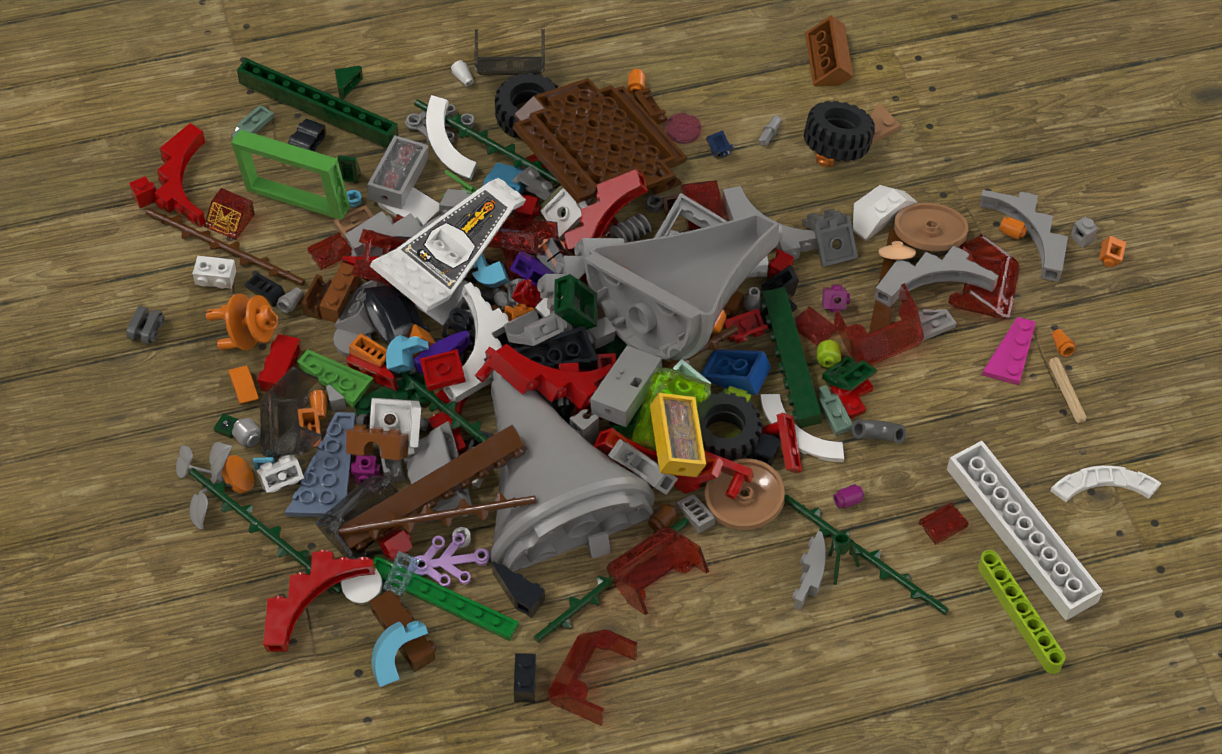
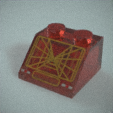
M220 188L211 201L204 227L237 240L255 215L253 201Z

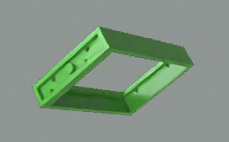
M240 130L233 137L231 144L247 191L339 220L343 219L350 205L337 158L244 130ZM251 153L320 174L326 197L258 177Z

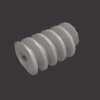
M637 213L635 217L632 216L629 220L626 219L623 223L612 226L610 228V235L612 238H624V243H627V240L629 242L634 241L633 236L638 240L640 238L639 233L645 236V230L651 233L652 228L646 217L641 213Z

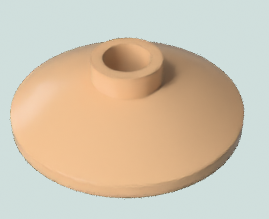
M894 241L892 245L882 247L878 252L880 256L888 259H908L916 255V251L913 248L903 245L901 241Z

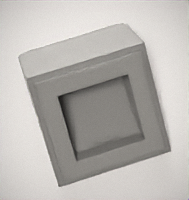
M327 385L326 390L331 411L345 409V398L333 387Z
M607 531L587 537V547L592 558L610 553L611 549Z

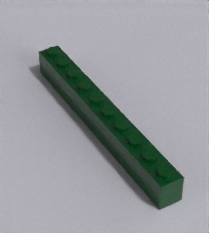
M248 58L237 69L239 84L385 148H388L394 136H399L398 123Z

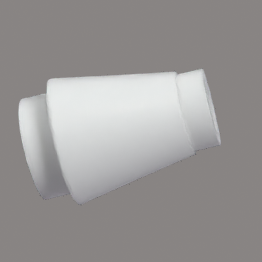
M459 60L451 66L452 74L466 87L474 83L466 62Z

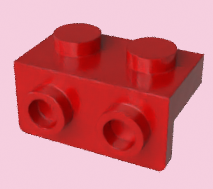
M758 309L724 321L725 330L734 324L738 327V331L728 337L730 343L734 341L737 344L748 340V336L753 335L754 338L761 336L768 329V325H764Z

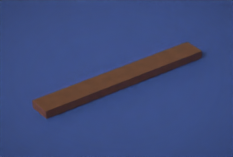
M889 230L886 246L892 245L894 241L903 242L897 236L895 230ZM884 258L879 283L897 259ZM875 300L866 351L884 354L894 304L889 307Z

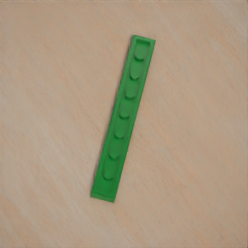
M376 556L373 560L383 583L505 640L510 641L519 626V621L381 557Z

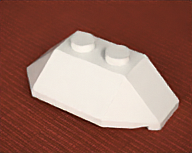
M879 185L854 203L853 231L866 242L892 223L901 209L917 204V201L905 191Z

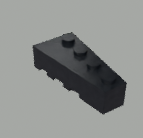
M584 325L557 334L534 346L525 345L514 349L530 360L557 369L559 364L577 362L579 369L597 367L598 362Z

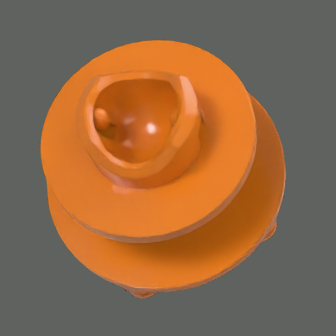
M235 294L230 298L227 305L206 311L208 321L223 319L226 322L230 338L217 341L219 350L233 348L251 350L257 342H268L278 325V315L272 311L269 302L261 295L252 296L249 299L244 294Z

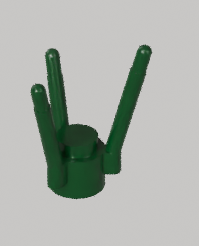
M843 533L832 536V544L828 553V557H831L833 552H836L834 585H837L840 556L846 554L849 548L856 566H860L854 548V540H850L849 536Z

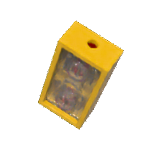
M658 393L650 405L660 473L697 477L705 467L706 460L695 397Z

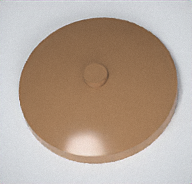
M917 203L906 206L897 213L894 230L903 242L912 247L927 251L950 250L952 246L958 247L964 243L968 234V223L959 212L947 206L934 203Z
M755 459L734 460L733 462L752 469L754 477L751 483L744 481L735 500L730 499L725 493L733 476L721 472L716 479L709 480L706 483L705 501L707 508L713 514L715 520L728 528L753 530L763 527L773 521L783 507L785 499L783 481L771 466Z

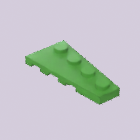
M308 349L297 361L300 369L323 386L327 387V385L333 387L345 398V402L352 407L357 404L373 384V377Z

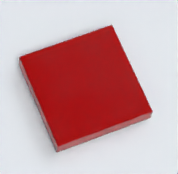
M458 349L420 358L428 391L466 382Z

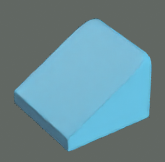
M275 457L253 458L255 471L261 469L260 466L265 463H275Z

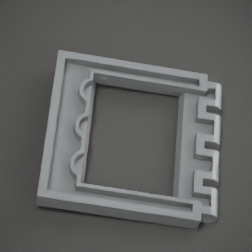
M680 193L654 238L667 236L678 215L683 216L701 228L728 221Z

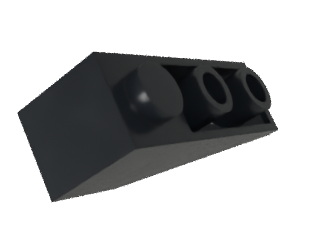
M493 561L492 573L514 608L532 618L545 601V590L537 583H531L519 573L515 574L504 564H498Z

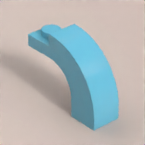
M397 622L387 628L378 638L372 652L371 665L376 683L380 687L399 680L395 667V655L405 642L428 633L426 625L422 622H410L406 625V628L400 622Z

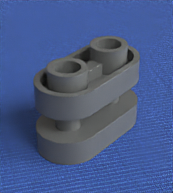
M139 306L128 326L127 339L137 341L140 336L142 343L150 345L152 342H155L158 330L165 322L163 312L154 309L149 314L147 307Z

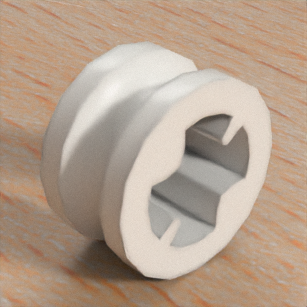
M465 527L455 529L453 535L456 533L465 535V542L459 547L468 546L471 541L470 531ZM458 537L455 538V541H456V542H461V541H462V540H459Z

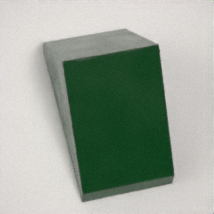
M361 66L335 69L340 99L344 100L362 81L363 72Z

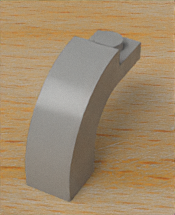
M621 439L618 440L608 455L666 495L678 480L672 474L660 473L659 464Z

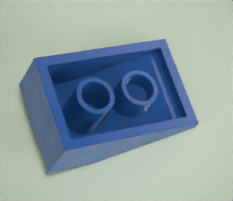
M718 349L712 352L701 375L709 382L728 389L729 386L748 391V394L757 395L771 369V365L764 351Z

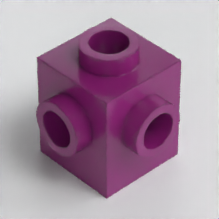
M831 285V288L823 287V309H830V312H841V309L846 310V304H850V293H847L846 288H843L842 285Z
M356 455V462L352 463L351 474L355 476L356 484L376 486V478L380 476V464H377L376 456Z

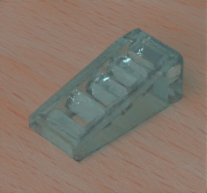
M398 551L383 589L387 591L391 589L394 594L402 597L417 569L420 559ZM406 560L410 562L409 566L403 564V561ZM401 567L406 569V574L401 571H398L399 568ZM396 574L404 577L403 581L396 579ZM392 582L401 585L400 588L391 586Z

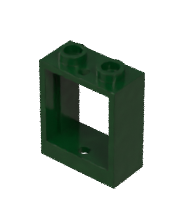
M571 274L555 279L554 313L575 328L583 325L586 330L597 327V293ZM575 297L580 300V310L575 307Z

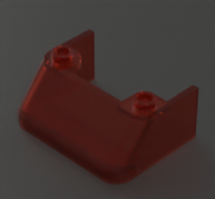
M905 283L901 284L898 295L902 302V305L899 307L901 320L867 334L865 328L860 324H853L847 327L840 312H835L834 325L850 357L856 363L864 360L872 366L915 348L923 342L924 332L918 308Z
M669 527L658 530L610 562L606 567L609 577L627 603L644 615L648 614L644 603L646 593L643 589L674 569L677 572L687 573L693 567H696L706 574L709 572L701 547Z
M606 629L581 633L577 636L549 688V701L557 707L602 726L604 708L585 700L588 695V687L579 679L596 647L601 650L609 649L635 661L638 643Z

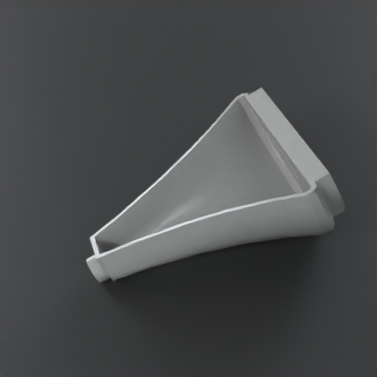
M754 213L732 221L689 232L628 243L595 246L590 249V255L584 258L586 277L589 287L597 293V304L603 308L606 317L615 328L616 334L628 346L662 359L684 360L694 356L704 348L709 341L719 315L729 299L755 267L777 247L783 237V231L776 221L759 213Z
M495 370L492 372L491 375L494 381L491 384V395L497 433L513 424L528 448L522 456L516 459L511 458L506 461L507 464L499 468V493H502L507 500L513 497L522 498L535 495L537 501L536 504L497 510L490 552L492 563L494 561L498 564H504L510 571L516 572L586 545L588 536L607 531L609 536L650 520V516L654 513L651 506L654 504L655 494L647 481L623 468L591 445L535 389L533 391L529 390L522 395Z

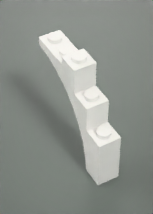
M471 282L464 285L462 295L468 303L474 318L475 345L472 354L462 367L466 382L443 388L451 402H459L492 382L493 377L491 374L484 382L479 381L475 374L487 361L485 351L490 346L494 350L502 347L496 337L506 332L504 324L509 322L508 316L502 313L499 308L492 311L491 305L484 301L480 290L474 287Z

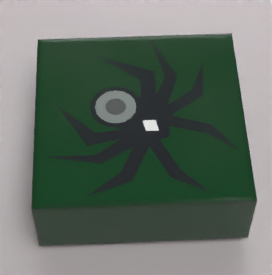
M223 413L214 427V432L232 439L234 423L239 419Z

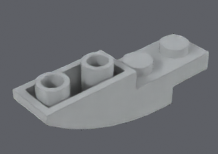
M821 531L817 532L816 537H811L808 544L810 549L808 553L804 552L800 564H803L801 571L803 574L800 579L802 585L800 589H795L792 599L795 600L793 608L800 611L808 595L817 596L822 582L826 550Z

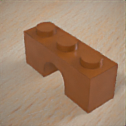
M341 263L320 304L322 319L337 322L346 306L348 294H353L361 281L359 267Z
M354 425V428L346 430V454L367 455L373 452V443L376 442L381 448V458L401 460L408 457L409 433H401L400 429L385 431L383 427H372V429H369L365 425Z

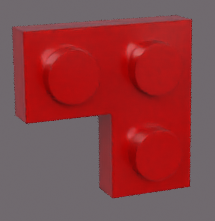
M867 379L852 391L831 386L830 391L832 394L838 395L849 418L852 419L866 413V408L859 397L873 392L874 387L869 379Z

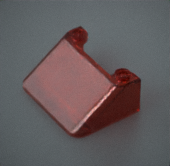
M981 234L961 244L960 249L969 253V261L975 262L986 270L998 275L996 287L991 292L980 286L965 283L963 293L955 292L951 294L948 303L957 309L1006 319L1011 314L1020 269L1019 264L1015 258Z

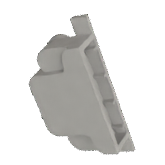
M446 422L433 429L428 436L418 441V447L414 448L415 456L411 457L407 462V475L411 484L459 456L450 422ZM468 488L459 489L454 492L455 495L453 497L437 502V506L433 510L455 509L458 507L460 499H465L472 506Z

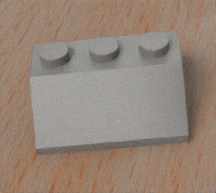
M380 276L356 287L334 326L358 335L360 333L363 335L373 333L375 330L368 319L363 303L366 299V293H363V290L368 287L389 284Z

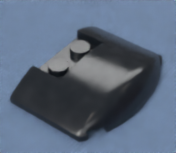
M385 285L364 288L363 293H366V299L363 303L372 327L384 343L387 341L391 343L399 335L410 338L413 325L415 324L430 333L429 326H424L412 301L395 286Z

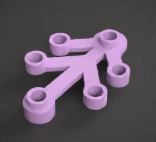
M456 533L453 535L452 543L438 559H432L438 549H442L445 545L444 538L436 536L433 538V544L425 555H419L412 560L411 568L415 574L421 576L427 574L437 581L439 585L446 588L451 583L450 577L447 574L441 575L433 569L441 567L456 577L461 584L466 585L471 580L469 572L461 571L453 565L475 562L479 566H485L490 560V554L486 549L479 548L472 554L452 556L458 547L462 546L465 542L464 535ZM461 537L462 541L456 542L455 538ZM441 540L442 544L436 545L435 541ZM484 553L485 557L481 559L478 557V554ZM424 562L425 566L420 568L418 567V563ZM466 575L468 576V579L466 581L461 580V576ZM446 578L448 579V582L446 584L441 583V579Z

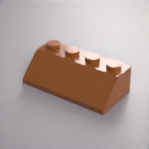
M831 15L805 32L814 86H838L853 77L845 25Z

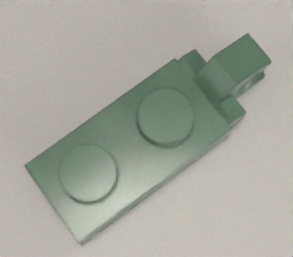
M259 105L236 125L237 128L231 135L232 139L240 130L256 134L274 118V113Z
M827 385L819 387V405L835 436L851 431L852 422L838 395L831 394Z

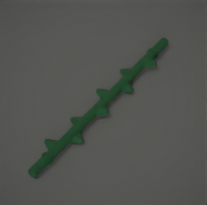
M417 99L414 106L427 112L428 105ZM460 114L453 117L445 115V123L460 130V138L471 136L488 146V155L498 151L514 160V168L521 166L528 168L530 166L537 170L543 178H547L560 185L548 169L542 168L540 160L531 162L516 154L515 144L512 143L504 147L489 139L487 130L478 133L462 124Z
M410 370L397 373L407 382L404 388L405 391L408 392L416 389L431 401L429 407L431 412L441 409L453 419L451 429L463 427L476 438V441L481 443L488 439L483 432L479 431L482 424L480 421L470 424L455 412L456 401L448 404L444 403L433 394V390L428 391L426 385H422L409 374Z
M192 468L188 474L198 481L203 488L208 489L223 501L221 508L223 513L234 510L250 523L249 533L260 531L279 546L277 552L279 558L290 555L305 567L306 573L310 575L311 562L308 560L309 551L307 549L299 552L280 538V526L269 529L252 515V505L242 507L224 493L226 486L224 481L213 484L210 479L204 477L196 469ZM339 584L329 587L337 594L342 591V587Z
M785 495L784 502L798 511V514L801 513L820 527L819 531L822 532L823 536L829 534L835 536L840 533L849 536V531L840 532L821 519L820 508L809 510L804 504L802 505L789 495ZM854 542L856 554L880 569L879 578L881 580L893 578L911 591L910 597L912 599L921 598L927 605H931L943 615L947 614L949 608L933 598V595H929L910 581V574H899L880 560V550L868 552Z
M684 517L672 528H668L664 534L654 531L652 533L654 542L639 554L625 553L627 561L625 565L608 578L598 575L596 577L598 586L582 599L572 596L568 598L570 608L554 621L549 622L544 629L534 636L535 641L539 643L553 631L555 632L559 626L570 629L572 627L571 617L588 603L600 605L599 595L616 581L627 584L629 582L627 573L645 558L655 561L657 559L655 550L672 537H675L679 531L689 524V520Z

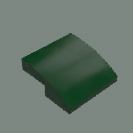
M846 356L823 372L822 379L835 387L852 391L876 374L877 369L864 360L858 363L850 356Z

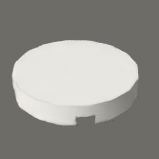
M376 569L375 575L347 579L342 581L341 585L346 598L355 604L363 605L370 603V601L379 596L383 583L382 577Z

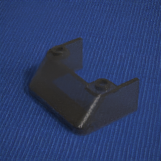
M475 29L474 66L476 73L480 75H518L520 73H523V75L528 73L537 75L543 73L545 70V29H541V56L479 57L478 29Z
M292 367L263 396L260 403L261 453L263 456L279 458L286 455H304L322 438L321 434L301 427L298 417V409H303L308 405V391L319 381L318 377Z

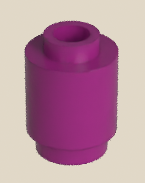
M856 484L837 490V493L833 494L834 502L839 509H846L861 503L864 497L862 488Z

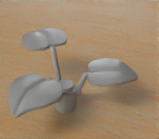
M221 442L213 444L209 456V462L212 465L211 470L190 465L193 457L192 451L188 446H181L176 461L178 477L185 478L188 470L194 468L199 472L211 474L212 483L225 482L221 471L232 446ZM226 483V487H233L231 484ZM208 489L200 490L198 495L194 494L190 503V518L199 529H203V521L208 505V500L204 493L210 492Z

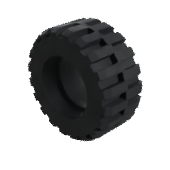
M520 73L516 77L514 75L509 77L508 81L505 80L496 91L495 117L497 124L505 133H509L511 137H519L522 140L513 129L514 123L519 122L514 117L515 113L519 110L515 106L528 102L535 95L556 89L558 86L548 77L544 78L541 74L533 75V73L523 75V73Z
M825 101L824 103H818L810 109L803 136L807 146L812 151H816V154L820 156L823 155L825 158L835 159V161H856L869 152L875 132V124L871 116L856 105H850L847 102Z
M719 392L717 395L712 393L708 395V398H701L696 403L704 451L730 461L751 459L762 432V419L758 409H754L755 405L751 401L747 402L745 397H738L736 393L731 392L730 394ZM725 421L736 425L741 430V433L736 437L724 439L711 434L707 427L715 422Z

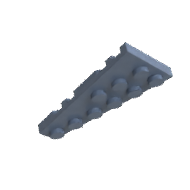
M335 413L326 430L323 441L318 446L316 455L313 456L303 475L304 478L301 479L297 492L292 497L293 500L290 506L285 511V516L346 517L352 454H346V430L354 428L355 413Z

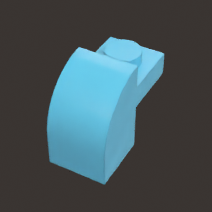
M484 254L480 255L474 264L475 269L478 271L472 273L476 280L489 288L500 287L510 282L505 267L500 261L488 266Z
M401 335L397 336L387 348V369L396 373L414 369L413 354L429 349L428 342L417 336L410 338Z

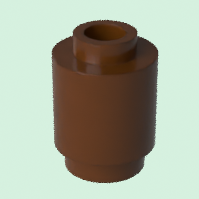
M663 503L650 516L648 525L655 532L664 531L677 518L676 509L671 504Z

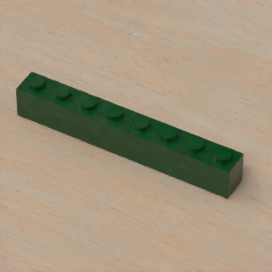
M781 287L763 292L764 299L761 300L763 311L767 310L768 315H765L767 325L772 328V331H769L771 341L776 342L774 352L776 358L780 357L781 360L778 366L780 373L785 375V378H783L785 390L789 389L790 394L787 395L789 406L793 405L794 411H791L793 420L798 422L799 428L821 424L820 408L786 289Z

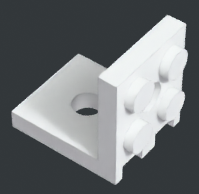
M563 187L541 210V213L557 237L563 239L565 237L564 233L571 231L580 222V217L582 216L580 209L590 206L589 202L593 198L576 203ZM565 208L566 215L562 218L561 211Z
M372 398L369 429H372V427H383L385 431L400 429L401 433H409L408 441L410 447H418L421 415L419 401ZM387 414H393L396 417L393 424H387L384 421Z

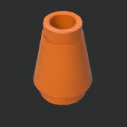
M1057 329L1052 333L1054 343L1060 355L1067 357L1075 352V343L1061 329Z
M314 390L310 393L309 401L311 407L318 408L319 420H323L326 418L328 395H326L324 390Z

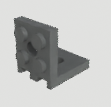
M835 209L824 210L823 214L811 213L807 215V218L801 219L804 227L810 228L815 232L821 266L824 267L858 258L850 215L841 211H835ZM835 239L840 241V246L837 249L832 247V242Z

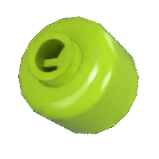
M825 340L818 345L817 362L821 366L831 368L841 361V346L839 343L833 340Z

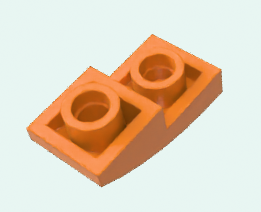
M247 365L228 370L239 405L258 401L259 398Z

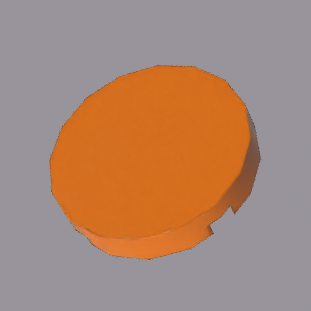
M231 455L227 457L221 471L225 482L233 486L231 489L240 494L248 492L254 487L255 483L252 469L239 456Z

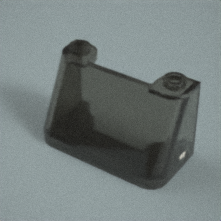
M373 475L364 480L319 518L316 526L344 557L349 559L365 557L367 555L365 549L375 541L373 540L368 543L364 550L354 552L349 549L343 536L338 534V529L399 491L389 476Z

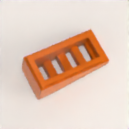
M362 333L349 345V353L355 357L379 367L386 361L387 349ZM380 354H383L380 360L377 359Z

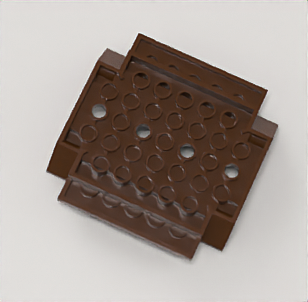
M589 78L533 96L514 115L519 121L514 123V131L576 203L591 198L593 199L590 200V205L599 202L596 196L598 184L635 169L644 175L647 190L650 189L654 195L682 184L670 168L685 163L687 156L624 86L614 88L611 85L599 89Z

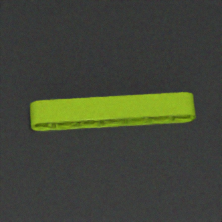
M993 550L984 551L978 564L980 573L1046 672L1050 674L1059 673L1065 661L1064 652L999 555ZM1051 659L1056 660L1058 663L1052 662Z

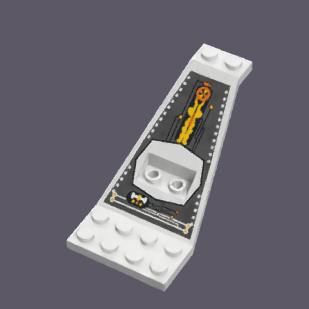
M499 178L492 180L397 249L373 260L370 267L427 312L450 299L514 209L523 206L526 199L519 192L509 187L505 181Z

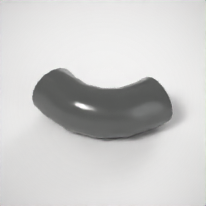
M858 419L853 422L851 427L852 434L857 439H876L900 444L906 437L905 426L892 422Z

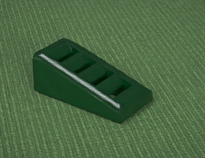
M338 155V164L343 181L358 183L361 170L355 157Z

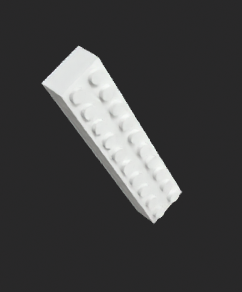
M983 441L950 457L947 471L1065 621L1099 602L1103 590Z

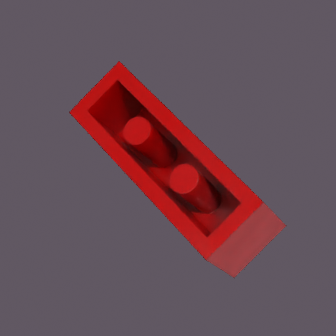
M277 334L275 341L271 342L270 354L265 357L264 369L258 375L261 391L284 395L301 351L299 338Z

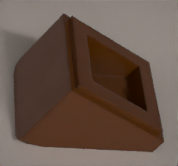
M679 195L662 197L665 215H668Z

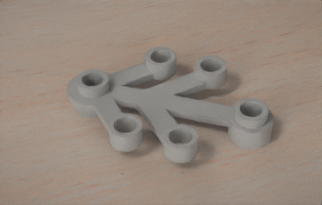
M448 104L446 115H455V106ZM423 111L419 115L415 113L408 115L405 120L406 127L410 130H418L426 137V141L430 143L427 128L425 127L427 112ZM463 114L461 116V123L472 129L475 124L474 116ZM446 130L447 136L452 137L448 138L450 143H453L455 141L454 133Z

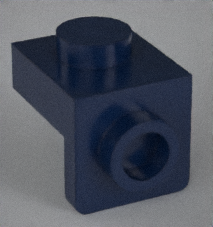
M723 130L706 137L714 158L717 156L723 158L731 154L730 151L734 148V145H729Z

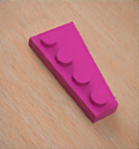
M1020 317L1016 318L984 368L982 376L1019 385L1035 321Z

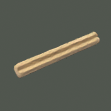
M1058 357L1050 359L1049 365L1076 422L1086 421L1087 416Z

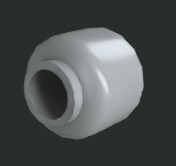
M251 418L239 419L234 423L232 435L241 446L253 447L261 439V429Z

